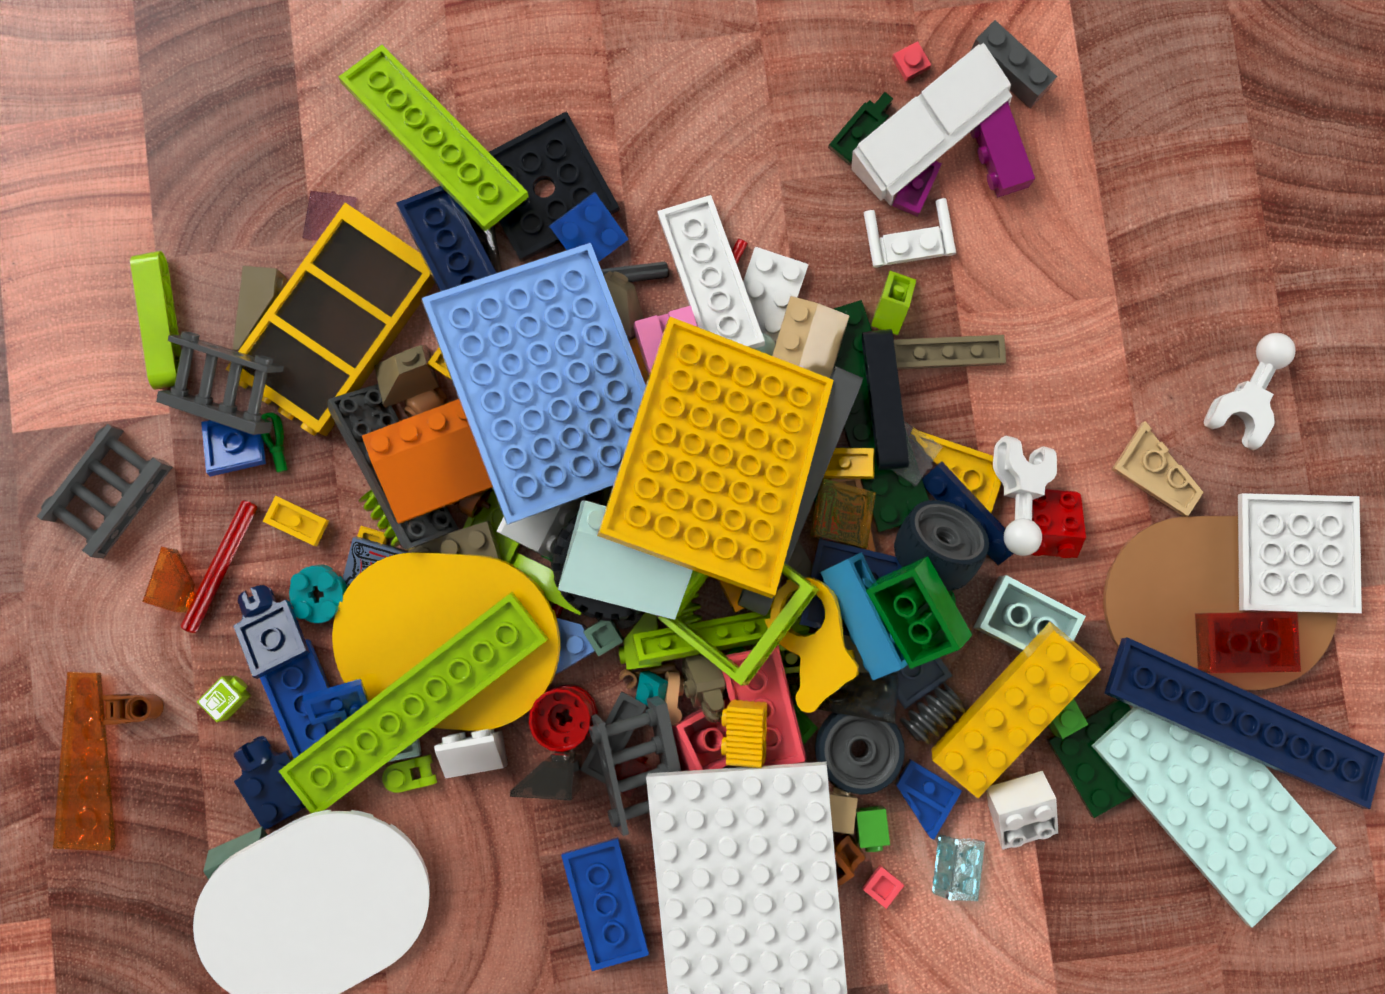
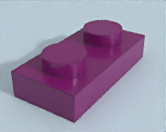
M933 162L897 193L892 206L918 217L942 163Z

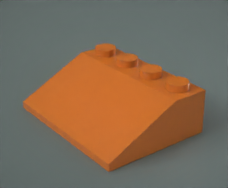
M459 399L362 435L373 468L398 524L493 488Z

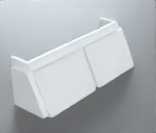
M984 43L978 44L926 87L918 97H914L862 140L857 148L853 150L852 171L880 201L885 199L891 206L894 195L1005 102L1008 101L1010 105L1012 98L1009 92L1011 83Z

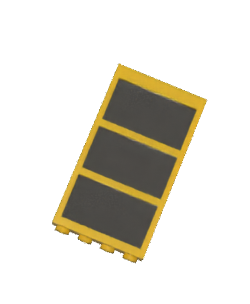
M344 203L238 351L253 357L255 355L268 356L273 358V363L284 366L283 372L267 373L262 401L268 405L271 401L279 405L280 407L277 411L291 421L294 417L302 421L303 423L300 427L311 435L315 436L318 432L327 436L335 425V421L328 409V399L359 390L374 370V366L379 363L418 308L422 298L427 295L435 284L420 252L347 203ZM231 362L226 368L227 371H229ZM246 366L242 367L239 381L241 387L246 389L248 386H253L256 369Z

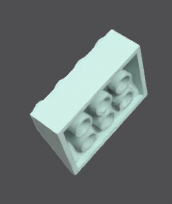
M581 501L558 590L675 620L693 570L597 536L606 506L589 501Z

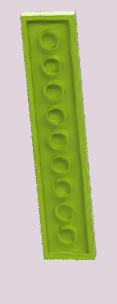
M511 592L280 769L279 773L311 814L326 810L546 642L548 637L515 594Z

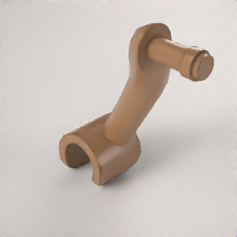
M675 663L662 664V666H655L637 672L631 669H624L619 674V680H622L626 675L632 676V681L626 686L627 689H632L636 685L637 680H639L640 672L649 670L656 675H661L667 671H679L675 668Z

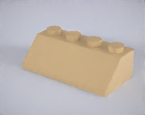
M790 296L772 356L830 378L850 316L819 303Z

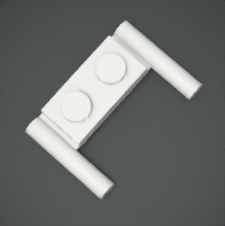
M942 198L935 201L940 228L937 226L887 234L880 238L875 210L865 211L864 218L873 267L878 268L884 265L955 255L956 248L947 199Z

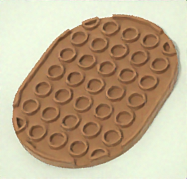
M1187 516L1154 523L1134 535L1124 544L1109 568L1103 592L1104 616L1110 636L1118 648L1121 638L1128 637L1243 690L1275 688L1301 677L1324 655L1337 625L1338 613L1239 610L1238 516Z

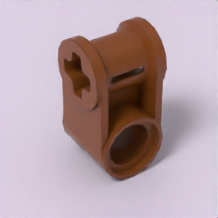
M155 694L102 695V700L106 703V719L103 720V725L127 724L157 719L164 709L162 699ZM144 701L148 706V711L146 714H144L142 711V704Z

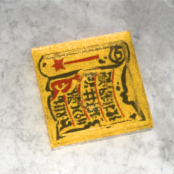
M822 479L818 489L810 536L867 549L876 492Z

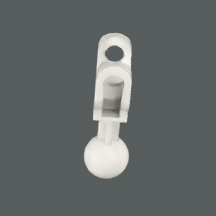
M1271 333L1264 336L1256 347V356L1260 363L1250 382L1240 383L1234 392L1214 399L1205 416L1204 425L1212 430L1220 428L1232 414L1237 415L1244 421L1246 427L1242 438L1243 445L1253 451L1261 447L1275 424L1274 413L1270 408V401L1274 394L1267 391L1266 388L1275 371L1288 366L1294 359L1296 349L1292 339L1282 333Z
M1004 436L996 443L993 457V469L1004 486V496L1015 498V520L1005 529L1004 543L1012 553L1019 556H1027L1036 552L1042 543L1041 529L1032 521V501L1044 496L1045 486L1055 478L1057 474V455L1054 449L1043 446L1030 454L1028 462L1023 455L1021 441L1014 437Z

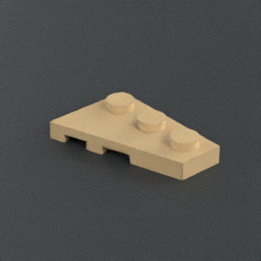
M1144 421L1111 470L1183 517H1187L1204 492L1183 466L1178 465L1169 454V449L1151 432V427Z

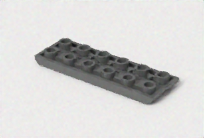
M372 385L328 399L329 412L402 547L410 550L443 537L448 533L457 531L459 528L446 506L401 524L397 523L362 438V435L399 422L392 406L384 407L379 385Z

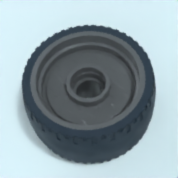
M928 500L917 504L903 521L894 542V552L901 567H905L928 556L946 589L953 591L965 586L978 572L988 553L989 538L981 523L965 509L950 502Z
M854 704L834 711L824 720L817 733L815 754L817 762H827L828 781L845 792L864 795L878 792L895 780L904 762L905 745L900 729L886 713L869 705ZM859 740L864 741L866 745L865 752L860 756L853 755L851 752L852 744Z

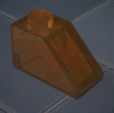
M161 546L142 602L173 612L186 613L187 608L190 607L195 597L193 592L195 584L177 549Z

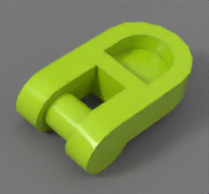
M431 754L388 766L382 776L385 788L393 793H400L436 784V775H432L430 766L433 763ZM419 767L421 778L414 779L412 768Z

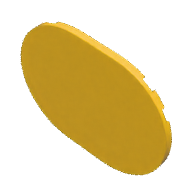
M433 552L401 553L386 557L367 567L346 589L342 602H339L338 612L333 622V651L337 668L344 683L361 679L370 701L513 592L548 637V640L433 727L466 731L490 730L509 724L531 710L535 700L544 694L552 683L560 657V632L557 618L540 586L530 576L528 577L511 563L483 555Z

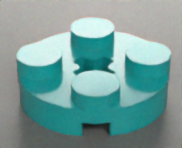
M318 564L306 567L292 576L289 597L296 617L312 623H323L335 618L339 602H342L347 586L344 579L332 571L333 568ZM316 586H318L319 591L324 593V597L319 598V601L313 595Z

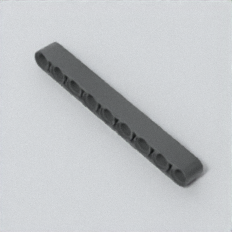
M837 366L830 376V379L834 381L785 558L786 564L789 563L862 384V377ZM781 573V577H780V580H779L778 587H779L780 582H781V580H782V577H783V575H784L783 573ZM743 588L738 605L766 616L774 597L769 598Z

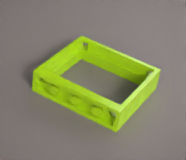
M784 562L782 573L796 583L799 588L740 667L678 618L706 581L707 575L693 570L675 620L659 616L658 619L739 685H748L819 591V588Z

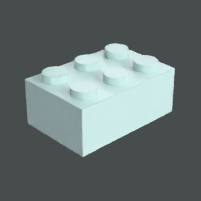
M1004 575L998 577L973 628L1022 652L1049 622H1052L1074 641L1086 616Z

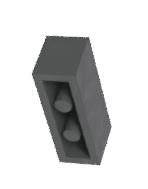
M996 20L978 36L972 46L973 49L978 44L984 43L1011 83L1010 91L1030 109L1050 89L1057 78L1056 74Z

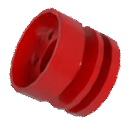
M565 684L545 692L535 700L530 710L529 727L532 736L541 746L550 751L564 752L574 749L590 736L589 727L593 726L591 716L598 715L599 713L596 701L587 690L578 685ZM568 709L569 716L573 717V719L565 722V716L561 715V713Z

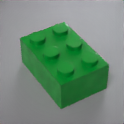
M928 556L880 577L866 590L910 669L960 650L972 636L970 629Z

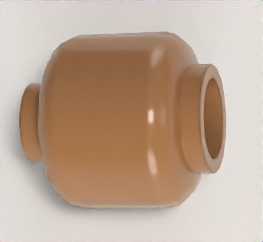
M438 387L404 400L406 407L403 410L407 417L410 418L446 404L444 400L447 397Z

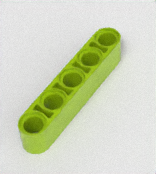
M162 251L134 255L130 258V266L148 381L154 390L175 386L181 345L168 341L169 335H179L168 263Z

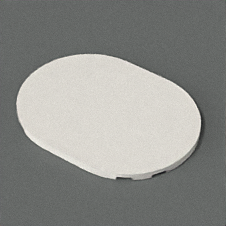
M324 810L303 816L238 851L214 871L203 888L195 908L193 932L197 952L207 972L230 994H340L396 962L416 941L424 926L429 908L430 882L427 868L418 849L401 830L392 824L389 825L373 817L372 814L356 810Z

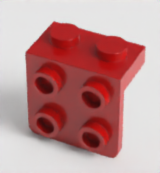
M1045 489L1044 496L1032 501V521L1041 529L1042 543L1038 550L1031 555L1078 558L1086 540L1081 494L1075 491Z

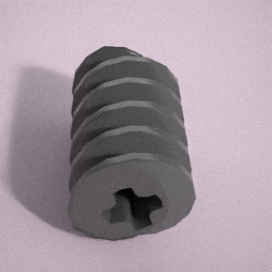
M944 682L945 690L939 687L934 689L937 698L931 695L925 696L928 706L921 702L917 703L919 714L913 710L908 711L911 721L904 718L899 719L918 743L922 740L930 744L929 732L938 737L940 734L936 727L937 725L947 729L946 717L956 721L955 709L962 713L966 712L962 701Z

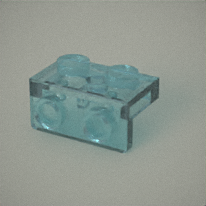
M939 835L932 893L949 900L978 901L985 841Z

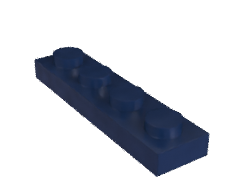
M942 461L922 478L924 487L936 500L960 506L981 523L989 538L987 555L998 566L1014 554L1008 550L1004 543L1005 528Z

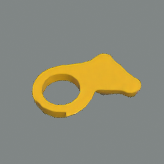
M806 578L819 588L816 595L822 600L824 605L825 620L822 627L812 635H801L790 628L779 644L800 657V688L795 699L801 711L812 713L818 709L827 697L858 675L859 665L854 660V650H847L844 644L841 611L836 594L826 583L815 578ZM787 580V583L776 592L771 604L770 619H765L767 628L771 626L783 610L788 598L798 590L799 586L792 580Z

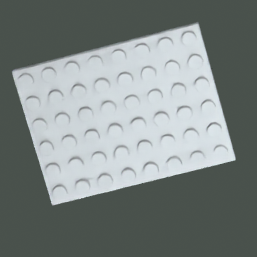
M827 762L767 765L762 768L737 767L648 773L646 781L668 994H848Z

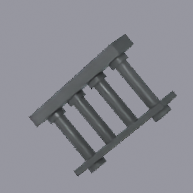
M182 331L181 335L168 336V341L182 345L175 386H172L171 390L158 391L156 402L252 435L271 432L272 421L263 419L262 414L259 412L267 373L283 372L284 366L273 363V358L268 356L255 355L253 357L200 340V335L193 332ZM197 350L206 353L199 394L194 396L189 394V390L186 388L193 352ZM218 357L231 361L224 399L220 404L213 402L211 397ZM246 366L256 369L248 410L242 412L237 410L238 406L235 405L242 367Z
M107 424L96 433L95 441L54 495L44 501L41 506L42 510L37 515L40 520L55 522L59 518L87 539V544L82 549L83 552L90 557L103 559L173 468L167 462L152 457L151 460L146 461L118 440L124 431L110 424ZM110 449L139 469V476L133 483H127L100 463ZM93 472L122 493V498L116 506L111 507L83 486ZM75 495L104 515V522L98 529L93 530L65 509Z
M659 696L647 699L649 709H646L645 713L605 725V722L597 714L591 716L593 726L589 727L592 742L598 746L611 810H608L611 826L613 828L616 827L623 836L629 834L626 820L650 813L649 801L623 809L620 793L646 785L648 773L681 771L668 706ZM645 725L653 727L654 737L651 738V741L611 753L608 737ZM654 752L656 755H659L660 764L657 765L656 769L617 781L614 765Z

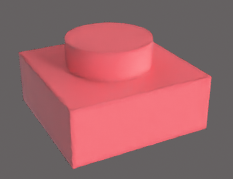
M918 41L894 53L892 57L905 82L929 70L931 67V63Z
M879 865L862 889L887 909L905 885Z

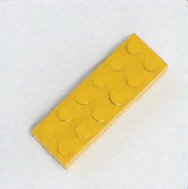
M1049 622L931 748L932 761L975 797L979 798L1097 675L1101 668L1096 659L1052 622Z

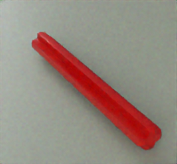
M246 500L241 501L181 623L183 630L189 633H196L253 519L257 510L255 504Z

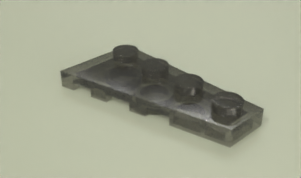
M859 672L854 679L848 681L842 688L827 697L818 709L895 724L899 686L898 672L890 673L875 680H872L869 672ZM787 673L786 678L793 705H797L795 698L800 688V673Z

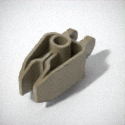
M702 654L683 657L682 674L685 680L683 685L686 697L690 698L694 707L701 706L703 714L707 718L706 720L712 723L719 722L725 705L723 701L724 690H727L723 672Z

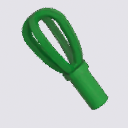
M265 413L262 415L263 419H272L276 445L272 442L269 433L260 435L269 448L270 454H272L276 472L287 471L288 468L283 453L284 447L282 446L284 441L282 421L275 413Z

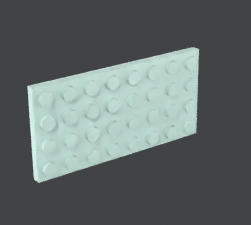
M1135 707L1092 745L1095 751L1130 789L1244 923L1250 927L1255 926L1336 849L1335 845L1265 765Z

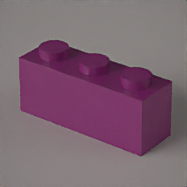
M1007 101L970 132L973 139L976 138L979 146V160L981 164L986 165L989 188L995 191L997 198L1029 188L1035 180Z

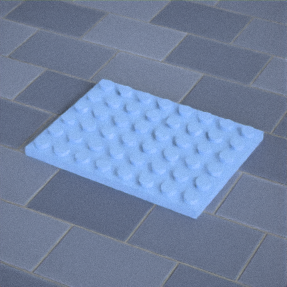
M591 243L422 298L423 306L507 525L614 485L646 385Z

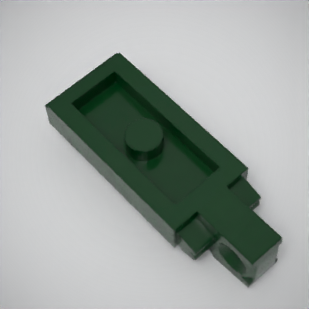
M884 92L875 104L871 100L864 103L830 142L828 148L850 165L852 163L853 150L889 118V115L885 112L892 105L893 98Z

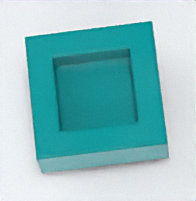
M649 670L640 672L636 699L647 706V699L654 696H659L665 701L668 681Z

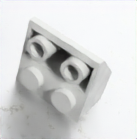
M485 729L471 732L472 736L466 737L465 732L442 737V743L435 745L434 749L445 779L506 767L508 763L503 732Z
M1043 771L995 784L986 790L989 810L1002 850L1020 847L1024 843L1038 839H1047L1052 835L1058 834L1056 797Z

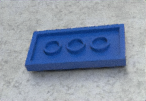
M310 639L305 640L310 651L309 654L260 677L294 759L343 722L341 717L311 725L302 702L303 695L330 687Z
M619 837L562 853L561 856L591 970L595 971L648 956L650 952Z

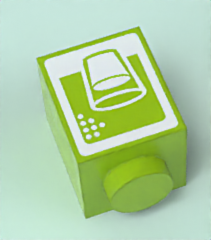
M232 675L221 676L197 703L216 722L227 721L252 695L246 690V683L239 677H233Z

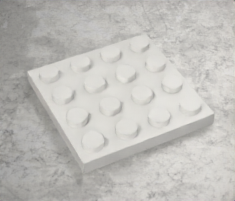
M1238 494L1239 610L1362 613L1359 496Z

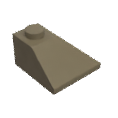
M609 271L604 275L628 341H630L635 336L634 322L644 319L635 286L628 282V278L625 275L616 271Z
M420 345L405 350L374 366L385 408L439 387L435 370L427 364L431 359L427 345Z

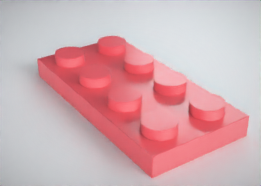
M777 645L748 685H739L723 672L730 702L736 699L767 703L766 761L763 766L805 762L807 757L779 646ZM752 650L726 656L740 667Z

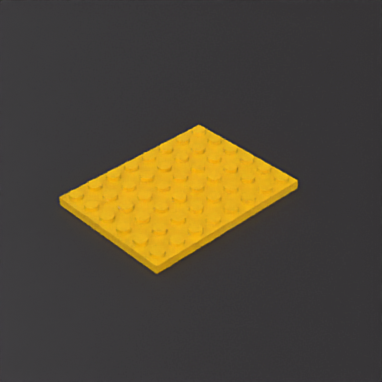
M669 317L597 536L773 598L778 588L834 380L676 318Z

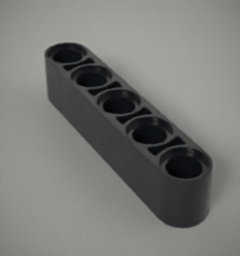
M892 330L862 332V349L878 470L908 468V447Z

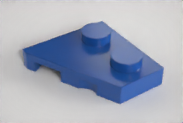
M909 759L895 785L927 835L934 840L962 790Z

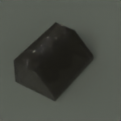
M576 749L564 752L555 751V753L545 759L510 790V797L572 801L580 791L582 755L575 754Z

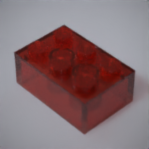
M1298 612L1195 613L1197 663L1199 670L1206 673L1301 672Z

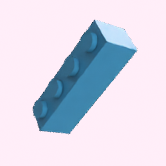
M862 552L821 571L823 582L834 591L838 598L841 618L844 620L850 639L856 645L863 659V666L869 672L872 680L907 666L906 660L866 592L876 580Z

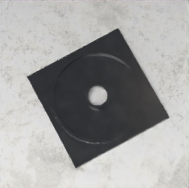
M567 111L489 151L528 192L529 197L499 221L521 262L559 243V239L549 225L595 192L611 215L620 210ZM542 180H548L554 184V192L544 198L535 194L537 183Z

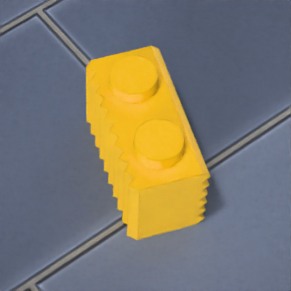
M732 700L727 709L724 708L722 712V726L727 729V737L722 739L721 754L726 756V765L762 768L766 761L767 703Z

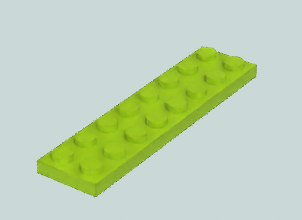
M382 44L339 76L341 84L485 232L529 197L528 192Z

